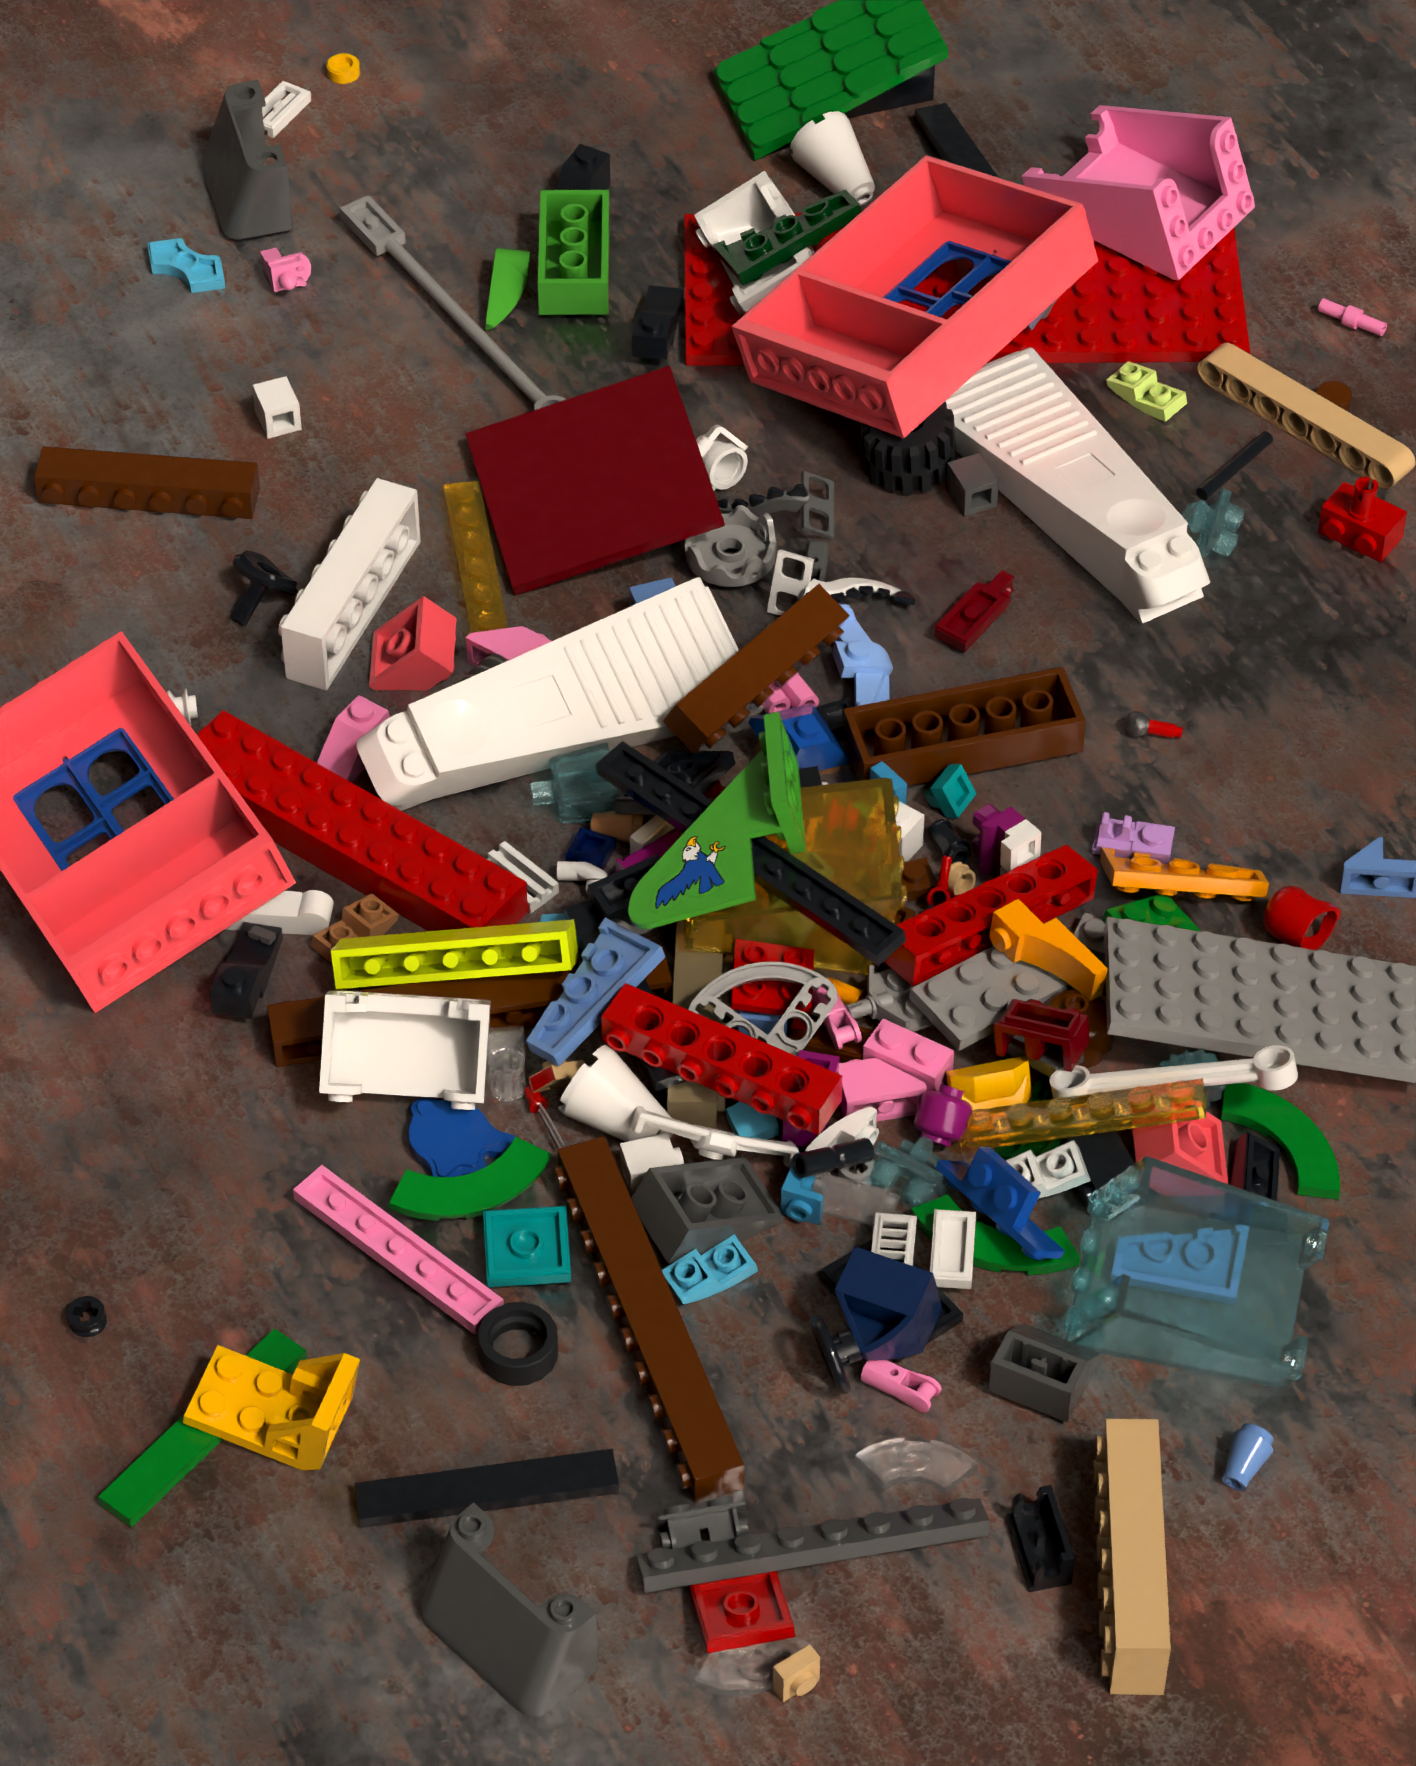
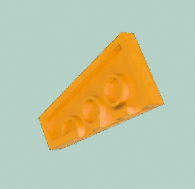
M1101 848L1100 863L1112 886H1116V889L1123 892L1133 893L1138 892L1139 888L1154 889L1156 893L1162 895H1176L1178 891L1193 892L1195 896L1201 898H1215L1216 894L1231 895L1232 898L1240 901H1253L1255 897L1267 898L1269 882L1260 870L1213 863L1208 864L1207 870H1202L1199 864L1186 859L1174 858L1169 864H1162L1160 861L1150 858L1151 854L1134 852V858L1128 859L1115 857V849Z

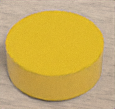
M336 54L330 57L326 63L327 76L335 83H351L360 76L359 60L351 54Z

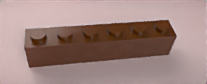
M46 446L42 447L34 475L38 503L253 519L260 491L258 464L256 462Z
M820 584L816 585L679 701L664 718L663 722L693 754L704 745L709 749L713 748L727 734L723 730L726 726L730 724L733 728H736L749 716L748 707L754 703L759 708L774 694L771 688L776 683L782 688L798 673L795 669L797 665L801 663L804 667H807L821 653L818 647L823 643L827 647L835 643L844 634L840 627L850 615Z

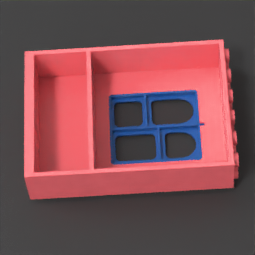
M926 155L731 327L750 382L905 438L1098 262V257L1083 204ZM965 259L974 264L973 269L941 298L914 290L920 282L945 262ZM997 274L974 296L968 294L981 280L987 276ZM908 301L929 309L924 312L898 302ZM962 305L949 319L941 318L952 306Z
M122 631L103 641L78 659L71 661L64 668L45 680L38 682L34 687L12 701L5 703L0 708V872L94 1013L108 1006L296 884L271 836ZM110 751L127 753L139 767L138 775L109 794L99 795L88 777L92 763L100 755ZM66 785L73 787L80 794L93 813L94 820L64 841L56 843L52 841L37 819L35 803L39 796L47 789ZM152 787L165 805L124 831L113 816V809L142 789ZM101 834L109 836L110 841L69 866L67 863L69 854Z

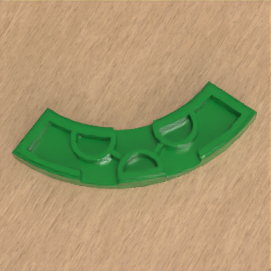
M1246 1083L1225 1084L1221 1120L1244 1125L1265 1137L1275 1139L1286 1151L1285 1156L1294 1170L1297 1181V1195L1339 1200L1340 1175L1338 1164L1330 1144L1315 1123L1296 1106L1272 1092Z
M515 1136L511 1145L497 1160L470 1174L455 1177H435L406 1169L389 1201L388 1209L403 1215L432 1221H439L440 1218L453 1219L465 1217L466 1219L483 1216V1211L497 1210L498 1207L512 1201L517 1196L523 1195L544 1172L551 1160L552 1153Z
M948 1194L911 1208V1215L917 1216L916 1225L931 1241L933 1237L934 1209L963 1211ZM977 1220L975 1223L973 1266L998 1273H1001V1270L1028 1271V1275L1049 1274L1079 1266L1080 1256L1061 1226L1044 1231L1064 1249L1061 1259L1044 1258L1039 1261L1025 1255L1021 1251V1245L1016 1240L1001 1233L997 1228L985 1225Z

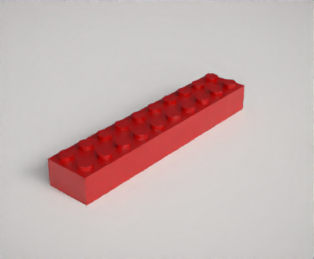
M223 710L197 734L271 836L274 843L364 895L374 894L396 913L423 929L439 931L517 924L528 913L526 881Z

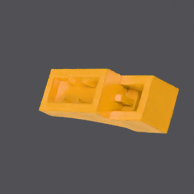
M1019 899L993 912L989 939L998 951L1003 952L1013 963L1021 960L1040 967L1070 984L1089 1001L1102 995L1108 968L1057 918L1043 924Z

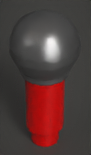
M1141 711L1129 713L1124 721L1126 732L1133 737L1151 734L1173 739L1175 737L1181 738L1183 727L1173 723L1150 719Z

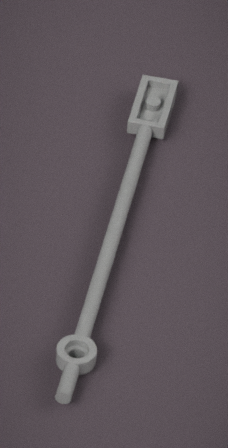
M369 195L339 208L341 220L376 256L388 251L535 404L534 410L566 400L558 395L546 396L401 246L406 243L405 232Z

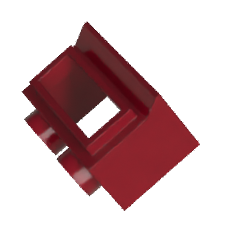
M1012 999L1000 1020L994 1023L996 1055L1004 1057L1011 1040L1015 1035L1025 1038L1026 1055L1034 1061L1039 1060L1043 1055L1045 1042L1062 1045L1064 1070L1072 1072L1090 1042L1088 1015H1084L1071 1007L1063 1010L1045 1006L1035 999L1027 1001Z

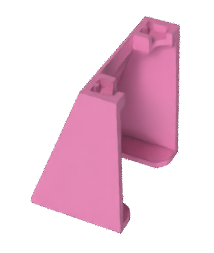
M1099 105L1090 113L1092 120L1099 121V132L1097 135L1088 134L1085 137L1089 152L1063 176L1050 173L1044 174L1042 168L1031 167L1021 176L1024 186L1083 204L1093 240L1173 280H1180L1255 208L1254 197L1251 192L1231 117Z

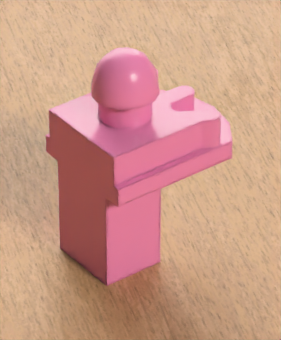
M277 247L260 251L262 269L274 292L306 286L305 281L308 280L311 274V264L304 253L299 252L282 257Z

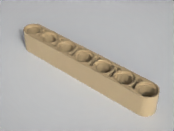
M1221 344L1198 363V374L1209 387L1361 477H1371V483L1375 479L1380 488L1390 489L1415 467V457L1404 444L1233 344Z

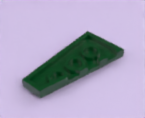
M845 189L804 206L803 214L786 216L785 214L773 219L774 225L758 233L755 232L754 228L740 233L741 240L726 245L723 240L714 244L713 247L719 258L744 285L759 279L763 273L773 267L788 262L796 253L804 248L814 246L820 243L826 236L840 228H844L862 210L859 203Z

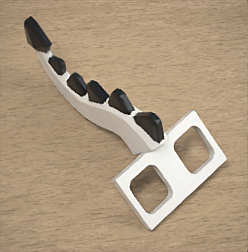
M779 549L767 612L778 616L785 612L776 607L779 591L795 595L800 600L818 584L839 604L845 603L846 597L859 599L861 594L872 596L873 593H878L881 597L892 596L894 601L907 605H915V598L908 591H901L886 583L870 579L851 577L831 582L811 580L814 559ZM785 557L802 561L805 564L803 580L787 577L782 573Z

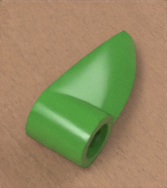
M496 247L485 330L495 328L508 316L519 301L526 282L529 280L531 251Z

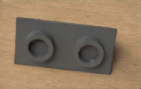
M728 1496L707 1501V1508L691 1510L690 1504H682L664 1509L665 1515L658 1516L656 1521V1528L666 1526L667 1530L659 1533L661 1547L675 1549L692 1546L702 1541L700 1530L706 1529L709 1541L712 1542L734 1539L742 1534H749L746 1517L738 1518L737 1514L743 1511L746 1505L745 1501L734 1503L733 1497Z

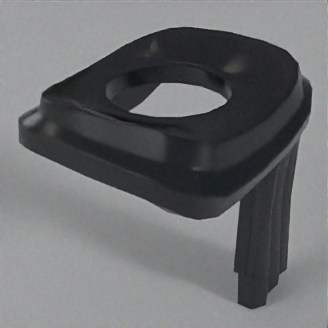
M248 550L242 554L235 555L233 560L234 568L251 582L235 604V609L230 616L232 619L247 625L268 588L278 589L292 596L297 594L298 582L283 573L264 555Z

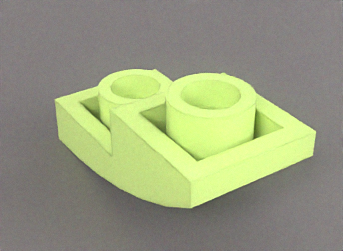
M1128 361L1106 379L1107 386L1126 402L1164 422L1169 420L1187 404L1185 391L1158 383L1155 370Z

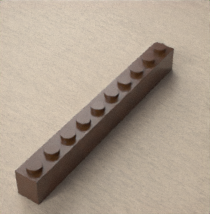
M582 957L579 958L572 970L407 983L376 989H363L356 992L491 1001L489 1035L534 1028L550 1002L559 999L564 991L562 987L563 982L569 973L575 974L583 959ZM665 957L645 979L655 996L672 1003V980ZM325 995L317 998L284 1001L267 1005L276 1067L321 1061Z
M605 1136L557 1149L558 1166L553 1167L556 1186L559 1191L565 1190L567 1193V1211L571 1222H579L582 1229L579 1231V1238L585 1255L592 1254L595 1263H592V1269L598 1287H606L608 1292L606 1304L612 1320L619 1319L622 1326L619 1329L623 1348L626 1353L632 1352L636 1361L633 1362V1368L637 1382L640 1387L647 1386L650 1394L647 1396V1402L651 1416L654 1421L660 1419L664 1427L661 1430L662 1441L667 1454L674 1453L678 1464L675 1465L681 1488H689L695 1504L744 1489L743 1460Z

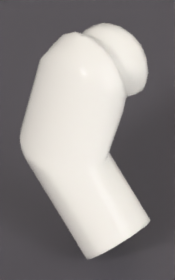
M557 862V881H586V891L587 885L608 876L604 870L588 862Z

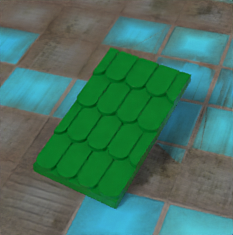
M838 0L816 10L811 17L761 39L760 44L721 61L713 69V80L753 160L756 161L792 142L797 132L811 120L815 124L825 120L822 114L839 111L844 113L847 118L932 101L934 97L935 65L948 58V47L922 0Z

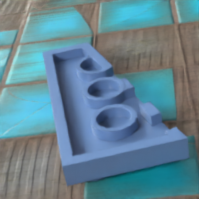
M604 918L598 927L600 935L594 944L588 943L581 954L583 959L575 974H568L562 984L563 993L557 1001L550 1002L527 1038L526 1042L530 1051L559 1067L601 1024V1016L623 985L627 983L637 987L666 957L660 945Z

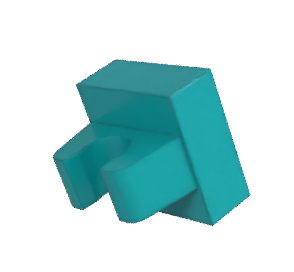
M949 764L943 773L934 779L935 783L930 788L931 790L924 792L929 805L941 808L946 818H958L977 794L961 764Z

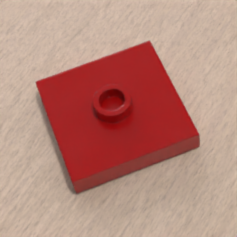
M777 1571L689 1585L690 1597L707 1654L795 1637L794 1624Z

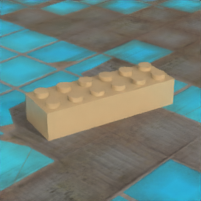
M1106 1418L1104 1436H1096V1460H1093V1486H1097V1497L1094 1500V1521L1099 1523V1534H1096V1561H1100V1572H1098L1097 1595L1098 1599H1102V1610L1099 1611V1637L1103 1638L1104 1649H1101L1100 1660L1101 1677H1109L1110 1694L1164 1695L1171 1644L1159 1420Z

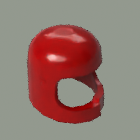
M1285 886L1276 891L1268 900L1264 908L1262 921L1268 934L1281 943L1293 947L1317 950L1330 937L1337 921L1340 919L1341 911L1330 902L1313 898L1300 887ZM1327 912L1324 915L1318 933L1314 936L1306 937L1305 934L1314 919Z

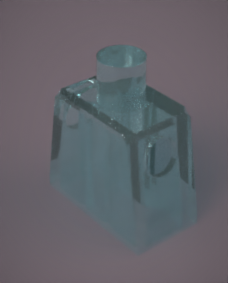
M608 743L552 757L549 760L550 780L529 783L532 805L554 803L558 821L563 824L591 823L594 812L614 811L613 801L620 795V790L597 775L595 764L610 752Z

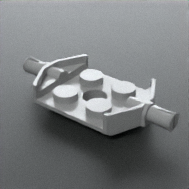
M870 965L867 978V996L863 1000L845 1005L854 1019L870 1015L872 1019H878L879 1021L884 1018L912 1032L933 1026L932 1022L909 999L911 988L914 986H911L892 968L875 974L874 965Z

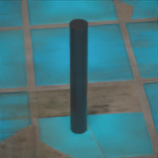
M1263 431L1204 482L1196 490L1197 496L1202 500H1207L1273 442L1272 435L1267 431Z

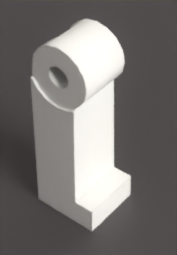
M309 890L304 893L283 891L225 930L241 931L243 922L280 927L283 934L313 935L329 927L334 902L328 894L318 890Z

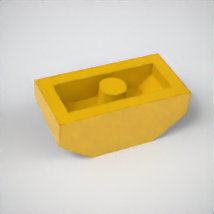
M1025 1056L946 1071L948 1086L964 1091L962 1099L971 1104L973 1109L969 1123L978 1134L1011 1129L1015 1123L1014 1117L1021 1106L1025 1107L1032 1096L1029 1061Z

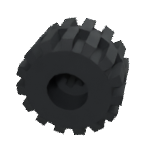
M946 402L942 403L905 438L860 423L864 470L866 475H870L871 482L876 486L884 484L885 491L894 493L896 490H903V495H913L914 490H921L922 493L932 490L931 485L936 484L940 486L946 482L947 462L957 460L954 415L951 409H947Z

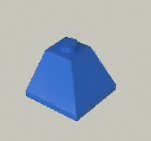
M813 703L777 711L780 713L792 744L799 769L818 766L820 771L849 763V756ZM764 715L750 718L748 723L759 738V732L765 731Z

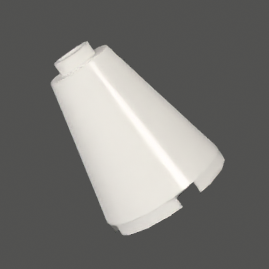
M839 111L822 114L825 120L817 124L811 120L797 132L790 144V148L793 151L791 156L797 164L833 194L846 189L859 205L863 206L871 200L875 184L850 120L844 113Z
M608 1045L601 1046L593 1053L598 1058L593 1065L588 1066L584 1063L561 1096L560 1101L564 1105L559 1106L558 1110L565 1116L625 1142L668 1133L669 1138L673 1135V1133L644 1125L641 1134L633 1132L631 1124L637 1106H642L645 1110L672 1117L619 1055Z

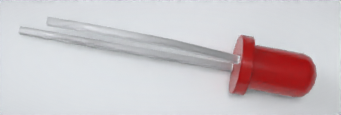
M531 1085L526 1086L523 1092L529 1103L528 1108L530 1112L540 1113L560 1149L561 1146L545 1118L546 1116L561 1145L565 1146L545 1110L549 1104L547 1099L542 1097L540 1092L533 1093Z

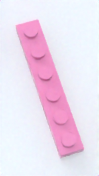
M323 1165L318 1167L293 1189L295 1201L474 1335L478 1333L483 1318L494 1308L504 1305L503 1298Z

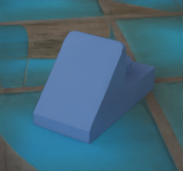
M1378 837L1344 862L1340 894L1416 898V861L1383 859V837Z

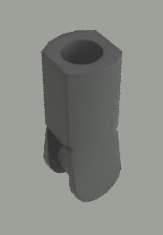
M809 541L806 544L804 556L814 559L811 580L816 579L823 582L826 580L830 548L826 542ZM804 563L802 564V570H801L800 580H803V576H804V571H805V564H804Z

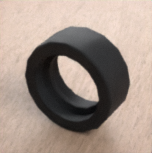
M526 1302L506 1303L488 1313L483 1318L478 1329L479 1361L486 1374L497 1382L511 1386L530 1385L542 1380L549 1374L558 1359L557 1326L551 1315L541 1307ZM524 1329L539 1335L543 1339V1347L536 1354L526 1358L512 1359L496 1352L493 1349V1341L507 1331Z

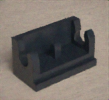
M1051 1485L1039 1487L1036 1493L1037 1499L1031 1503H1024L1022 1494H1017L1012 1500L1011 1514H1007L1006 1517L1029 1592L1072 1584L1075 1558Z

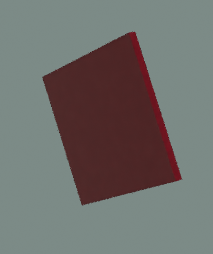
M670 365L465 433L515 595L725 526Z

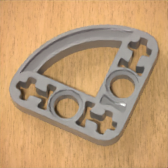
M758 962L732 969L714 979L699 992L689 1005L688 1010L699 1014L695 1010L697 1006L705 1008L707 1004L714 1007L712 1015L717 1020L722 1022L725 1015L732 1019L725 1026L730 1028L742 1027L747 1030L749 1036L798 1056L799 1050L805 1048L837 1001V990L830 980L808 968L785 962ZM755 981H784L802 987L768 1035L718 998L738 986ZM823 987L827 990L824 997L829 1002L827 1005L820 1002L815 1007L811 1015L817 1016L818 1020L813 1022L807 1013L795 1009V1006L799 1003L805 1009L812 999V995L808 990L811 988L816 991ZM798 1018L805 1023L806 1034L802 1039L791 1040L785 1035L784 1024L788 1019Z

